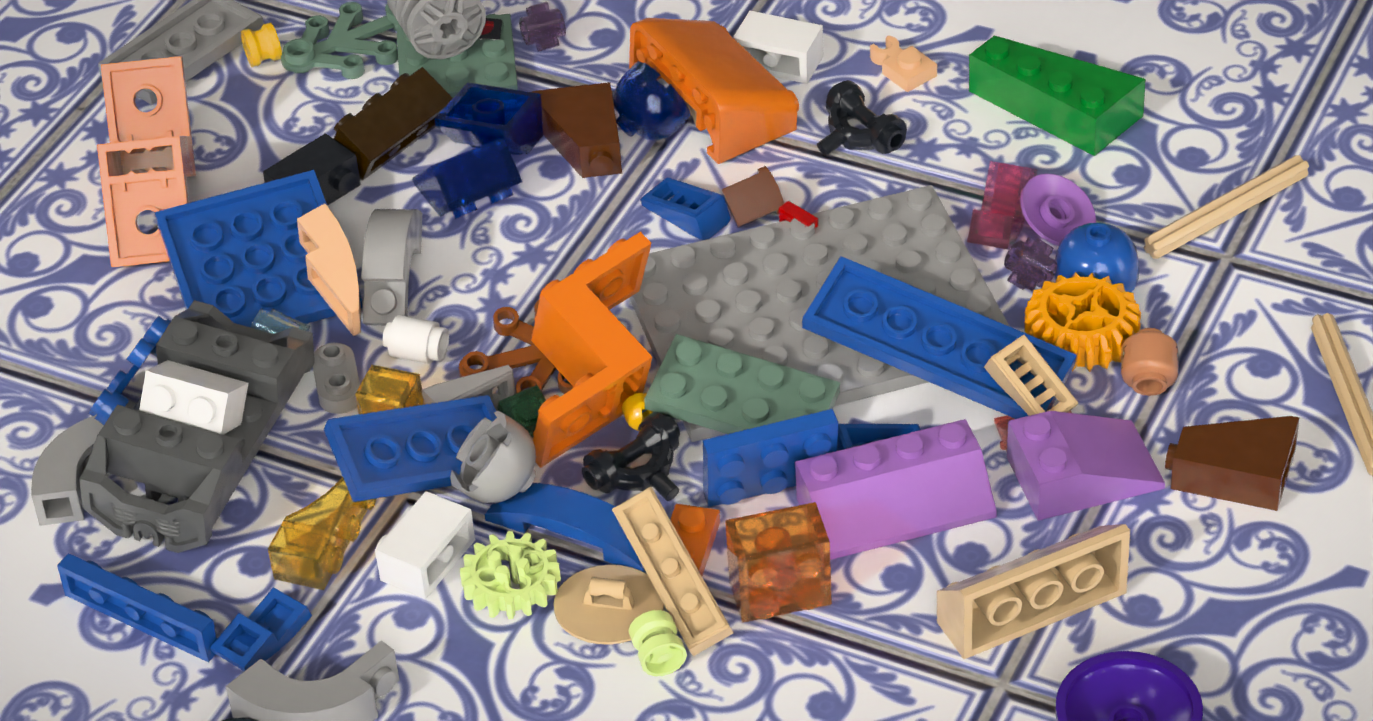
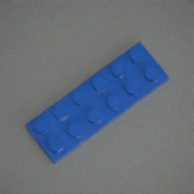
M842 256L838 259L802 319V328L1015 419L1029 415L997 384L984 368L988 360L1025 334L1051 369L1065 384L1075 366L1077 357L1074 353ZM1017 359L1009 366L1015 371L1023 364ZM1028 372L1020 380L1025 385L1035 376ZM1041 384L1030 393L1036 398L1047 389ZM1053 396L1040 406L1047 412L1053 406L1056 398Z

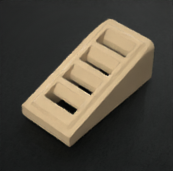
M1025 334L993 355L984 366L997 384L1029 416L1045 412L1040 405L1053 396L1059 403L1048 411L1068 413L1079 404ZM1018 359L1023 365L1013 371L1009 365ZM1031 372L1035 378L1024 385L1020 378ZM1042 384L1047 390L1034 398L1030 392Z

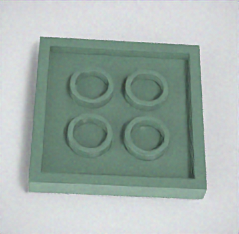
M486 15V18L502 20L500 40L477 39L464 52L446 59H431L418 53L402 27L396 25L399 77L404 73L412 75L423 67L455 100L453 104L519 97L511 15Z

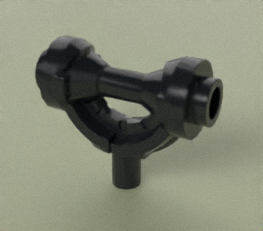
M846 80L834 85L828 92L826 109L829 113L828 125L830 134L819 141L817 147L824 156L829 155L841 145L849 150L875 149L879 153L887 154L899 149L903 145L906 138L907 125L904 120L894 114L876 115L865 106V96L862 89L853 81ZM856 119L867 128L859 129L850 126L848 120Z
M652 412L646 416L638 427L639 433L636 439L618 451H602L597 449L584 456L582 475L586 483L593 490L599 489L603 493H610L616 488L627 491H644L649 487H653L666 501L672 500L679 493V488L668 478L674 451L679 446L680 437L679 427L669 415ZM644 454H652L651 459L645 465L635 468L627 467V465Z

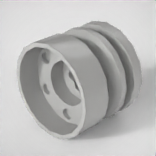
M387 0V5L415 50L431 59H446L464 52L481 36L486 23L485 8L480 0Z

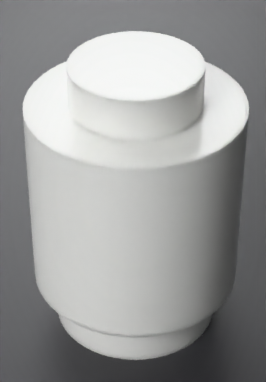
M397 315L393 322L386 324L383 332V346L388 347V353L391 357L431 364L433 361L441 362L448 349L449 331L447 328L440 327L439 323L435 321Z

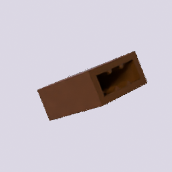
M610 82L532 91L535 127L582 178L622 174L620 142Z
M1283 416L1183 427L1178 444L1170 443L1166 455L1165 469L1172 471L1171 489L1278 511L1296 451L1300 417Z

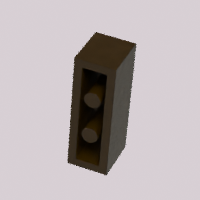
M421 67L412 75L404 73L398 77L391 85L390 90L384 95L380 93L374 94L363 105L362 111L355 116L349 113L340 119L334 127L336 134L333 139L356 154L359 177L363 181L446 119L455 100Z

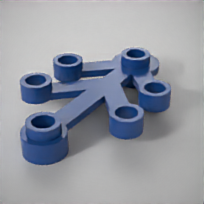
M158 315L143 338L140 339L126 360L134 364L130 371L126 374L120 369L107 389H104L91 407L89 414L91 416L97 415L94 419L104 425L117 405L124 407L127 405L129 399L122 395L123 391L148 356L152 354L157 357L156 344L171 320H164Z

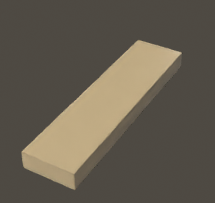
M652 487L614 507L612 511L668 613L672 616L691 654L695 656L732 635L733 631Z

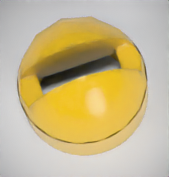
M647 393L634 394L628 397L622 405V412L626 422L637 431H639L638 427L642 420L653 412L647 410L642 413V410H646L644 398Z

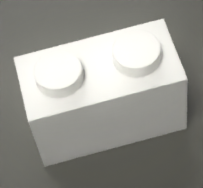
M749 11L733 37L774 77L808 84L823 58V25Z
M167 360L146 370L139 411L224 435L241 425L249 383Z
M425 491L414 505L409 506L405 510L402 519L392 531L379 540L375 549V557L377 559L380 581L426 599L475 541L471 509Z

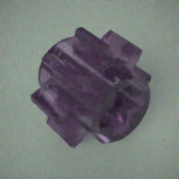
M548 2L526 8L528 16L521 17L519 20L521 35L526 45L536 44L538 52L559 46L558 38L566 34L565 22L561 11L558 8L549 10Z
M1028 237L1026 242L1017 241L1008 250L1004 260L1005 268L1012 271L1007 281L1022 290L1027 288L1033 291L1036 286L1042 288L1044 281H1051L1057 270V262L1049 257L1054 248L1039 238L1033 240Z

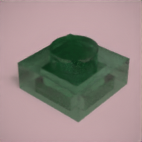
M538 385L500 400L497 409L521 424L533 438L539 414L538 410L546 399Z

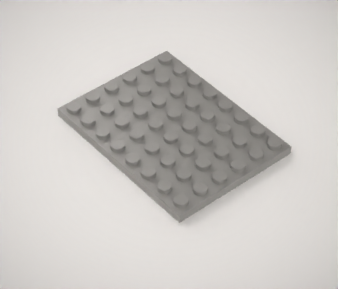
M932 185L814 213L812 215L818 218L819 226L815 228L814 223L807 227L794 218L791 222L785 220L649 253L640 291L629 297L659 368L675 335L679 334L840 382V393L834 406L928 383L926 380L802 328L803 316L840 256L1009 326ZM683 421L691 442L725 434Z

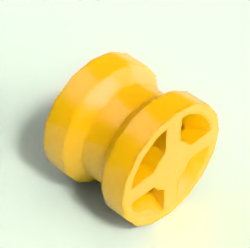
M271 22L263 24L261 29L256 31L251 29L241 31L243 48L251 67L259 66L262 60L271 59L276 61L281 59L282 50L280 42Z

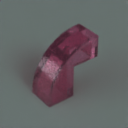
M990 161L981 210L973 209L967 242L1007 250L1015 244L1025 221L1020 203L1021 192L1027 182L1037 175L1038 169Z

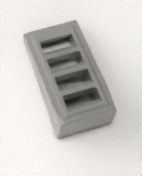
M509 365L438 383L422 390L424 405L471 398L480 394L481 396L489 395L496 411L517 401L513 369ZM497 386L498 393L492 394V388Z

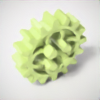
M508 531L506 538L503 540H499L498 537L492 534L489 535V545L485 546L476 542L474 544L475 555H464V567L460 568L464 597L466 600H473L476 611L482 610L487 606L489 616L492 618L497 616L500 611H506L508 619H513L517 610H522L527 616L532 615V605L537 604L545 608L548 605L547 595H557L558 593L557 582L561 581L556 551L555 549L547 550L545 539L532 543L531 533L526 532L521 539H515L513 531ZM502 560L509 561L511 579L513 583L519 584V589L511 587L510 572L506 565H502Z

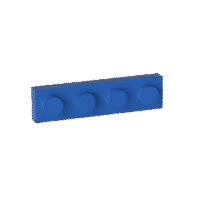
M69 553L57 564L65 596L208 663L216 655L210 649L217 640L213 619L204 612L186 608L174 602L165 594H156L139 586L128 577L121 578L102 569L101 566L93 561H84Z

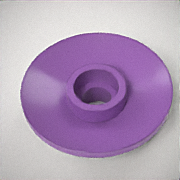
M1055 174L1037 175L1027 182L1021 192V209L1026 221L1040 237L1054 245L1059 246L1066 234L1075 227L1087 223H1096L1095 210L1088 196L1079 186L1065 177Z

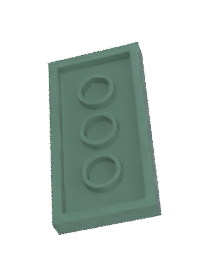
M676 334L644 401L646 410L659 412L682 421L730 434L833 409L840 393V382Z

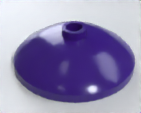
M1116 651L1091 657L1073 668L1066 675L1058 689L1055 712L1057 721H1202L1203 703L1194 682L1173 663L1148 653Z

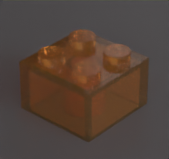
M816 502L725 520L729 584L742 623L832 605L830 541Z

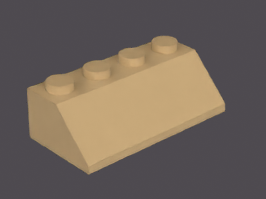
M1126 524L1098 526L1086 532L1074 534L1068 539L1046 548L1034 550L1028 555L1003 565L994 566L983 573L963 581L951 583L937 591V623L961 657L966 659L1127 593L1130 529Z

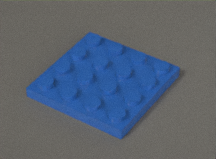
M314 170L155 212L156 223L186 310L194 300L214 305L234 323L268 333H275L336 316L335 312L308 280L305 256L308 253L299 242L297 218L326 203ZM360 295V307H361V309H362V308H363V305H362V298H361V295Z

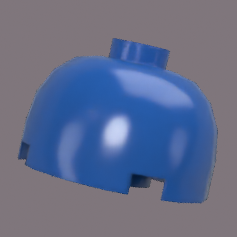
M1087 223L1075 227L1066 234L1058 247L1054 266L1055 279L1058 277V274L1065 278H1072L1075 272L1080 277H1088L1093 272L1095 278L1103 279L1109 276L1112 285L1123 283L1125 291L1132 292L1139 279V261L1136 246L1125 231L1114 225Z

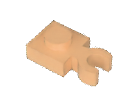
M893 36L886 37V49H881L875 44L870 45L871 61L882 66V74L906 92L937 77V63L913 46L904 50L901 49L899 41Z

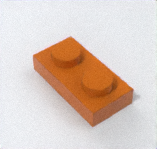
M675 504L670 520L701 576H703L720 525V510Z

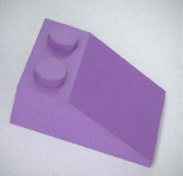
M1047 411L1008 421L1007 459L1038 521L1165 489V481L1132 420Z

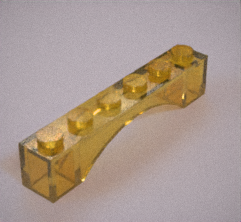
M371 365L355 393L358 414L424 405L420 374L377 365ZM342 477L320 498L286 516L268 547L274 580L324 590L332 574H337L341 569L345 550L350 541L354 542L357 539L361 528V521L367 510L374 508L377 498L353 502Z

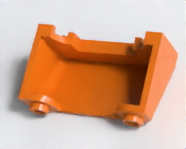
M647 17L631 25L629 76L639 86L663 78L697 112L696 127L700 131L707 129L713 145L707 147V154L717 164L796 130L797 112L799 111V102L796 95L791 90H787L728 33L724 26L719 25L715 21Z

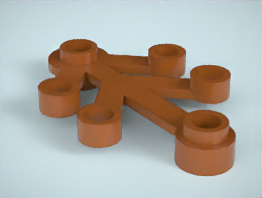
M537 300L534 306L535 317L537 314L539 300ZM501 307L493 315L494 330L499 335L513 336L532 346L487 356L479 351L470 352L459 363V376L461 378L506 365L513 369L538 363L530 376L522 377L516 384L517 400L523 405L532 406L541 400L542 389L556 370V367L531 341L534 326L519 320V315L515 309ZM506 318L513 321L510 324L500 323L502 319ZM473 365H481V366H482L480 369H472V368H470V366H473ZM559 372L558 388L565 394L573 389V386L565 383L564 380L566 378ZM525 388H534L536 390L532 394L522 392Z

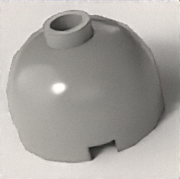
M500 411L494 412L497 418L493 422L485 417L469 433L456 456L457 459L462 461L460 475L453 470L450 475L453 487L482 503L496 504L511 499L518 492H525L533 483L536 475L534 470L536 449L532 437L521 424Z

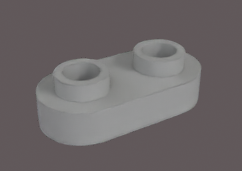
M328 343L319 347L314 352L315 363L313 365V372L320 406L325 411L334 414L352 411L362 400L353 350L341 343Z

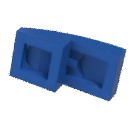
M273 587L248 618L238 613L210 649L216 655L246 671L258 660L266 661L278 652L300 631L312 617V614L307 606Z

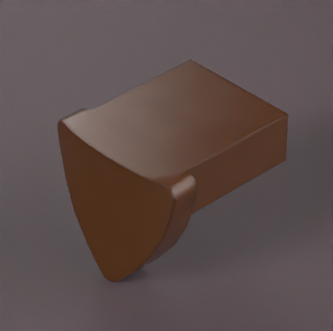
M766 166L757 169L758 174L721 190L737 228L774 212L779 215V207L784 204V201L773 175Z

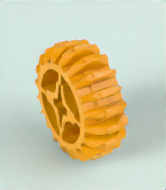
M1075 272L1072 278H1065L1058 274L1055 283L1044 281L1041 289L1033 290V295L1025 308L1024 331L1028 335L1076 354V362L1072 372L1076 367H1086L1091 372L1095 365L1107 369L1111 361L1121 363V349L1124 341L1131 335L1138 333L1141 329V312L1139 305L1134 300V293L1126 292L1123 283L1112 285L1109 276L1097 279L1093 272L1088 277H1080Z

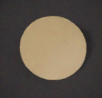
M599 565L579 571L563 582L554 598L555 617L566 632L580 640L604 645L631 641L628 630L635 618L651 610H664V603L649 576L640 570L623 565Z

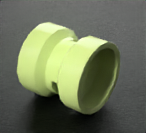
M651 610L641 614L630 624L628 631L633 646L639 651L640 664L648 675L664 676L673 673L683 665L687 657L686 649L682 640L676 635V625L668 612Z

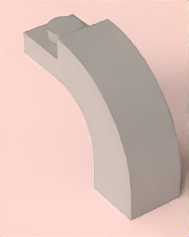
M375 209L371 213L365 234L361 279L364 281L363 324L386 326L388 322H393L397 315L408 317L412 254H421L422 212L418 209Z
M97 415L84 419L63 431L50 442L40 455L33 471L31 496L39 526L84 520L79 478L86 468L97 435L104 426L94 419Z
M380 641L348 668L326 679L315 681L296 680L283 675L267 662L260 659L226 685V690L234 718H247L255 721H374L378 718L375 700L380 696L386 695L400 680L394 649Z

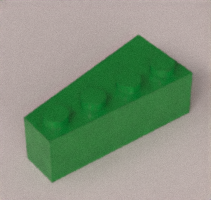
M995 35L969 54V92L1093 156L1097 155L1144 116L1146 81L1144 78Z

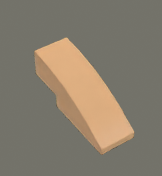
M325 203L297 218L299 242L308 253L305 255L308 280L350 333L356 336L361 333V307L356 265L349 242L339 222Z

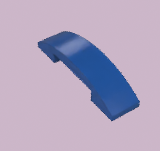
M532 483L525 492H518L511 499L492 504L484 514L485 521L523 534L532 524L603 548L604 561L646 572L612 511L616 506L583 492L556 485Z

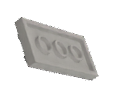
M192 0L98 63L100 75L102 76L101 64L182 56L185 82H187L241 45L242 30L251 29L256 31L261 29L264 24L263 17L234 0ZM143 89L136 95L151 105L157 102L156 94L150 89Z

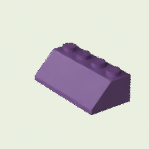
M966 419L795 462L797 501L824 561L997 517L982 449Z

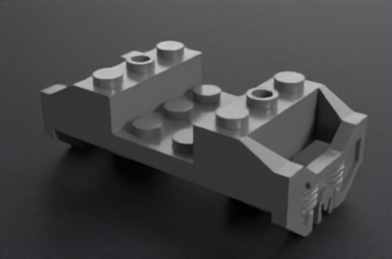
M194 300L187 310L174 316L157 342L158 365L169 360L249 383L241 425L223 435L139 411L141 397L133 409L117 405L97 435L86 468L79 478L83 509L117 536L130 538L134 533V540L140 541L142 537L149 538L152 534L153 545L157 547L161 545L165 538V546L168 551L180 553L207 545L212 536V528L304 373L310 372L314 365L313 333L293 327L275 334L236 324L214 305ZM106 473L144 483L146 498L127 493L106 476ZM162 494L178 498V502L171 505L157 501Z

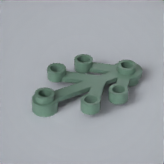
M357 2L344 3L339 8L340 16L331 33L326 17L316 15L306 20V29L302 37L291 40L284 45L281 56L282 66L286 70L295 73H306L314 67L339 69L344 78L357 79L364 74L365 70L362 57L356 54L373 55L376 62L381 65H391L398 60V50L395 42L390 40L376 42L364 39L391 28L397 31L396 25L400 24L386 4V16L351 29L352 26H356L363 21L362 6ZM329 35L328 39L316 44L317 40L324 39ZM337 51L355 54L338 56L331 55L330 53Z

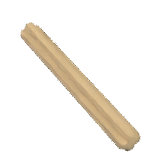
M1295 155L1148 235L1144 239L1145 252L1149 253L1153 259H1159L1304 179L1309 174L1307 160L1304 161L1300 155Z
M1330 313L1322 316L1317 314L1312 318L1313 325L1311 330L1367 472L1373 477L1372 409L1335 317Z

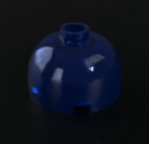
M640 61L636 62L616 84L613 93L614 108L619 115L616 123L630 137L637 134L646 140L659 141L670 137L680 130L690 120L688 118L691 116V113L684 100L671 84L665 88L656 80L660 74L646 63Z

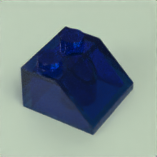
M467 82L435 118V126L455 143L468 144L476 149L492 148L504 150L512 155L528 154L543 137L541 94Z
M504 137L432 165L412 178L416 188L440 217L453 213L455 219L478 210L475 203L489 198L490 203L494 204L513 196L511 188L522 183Z

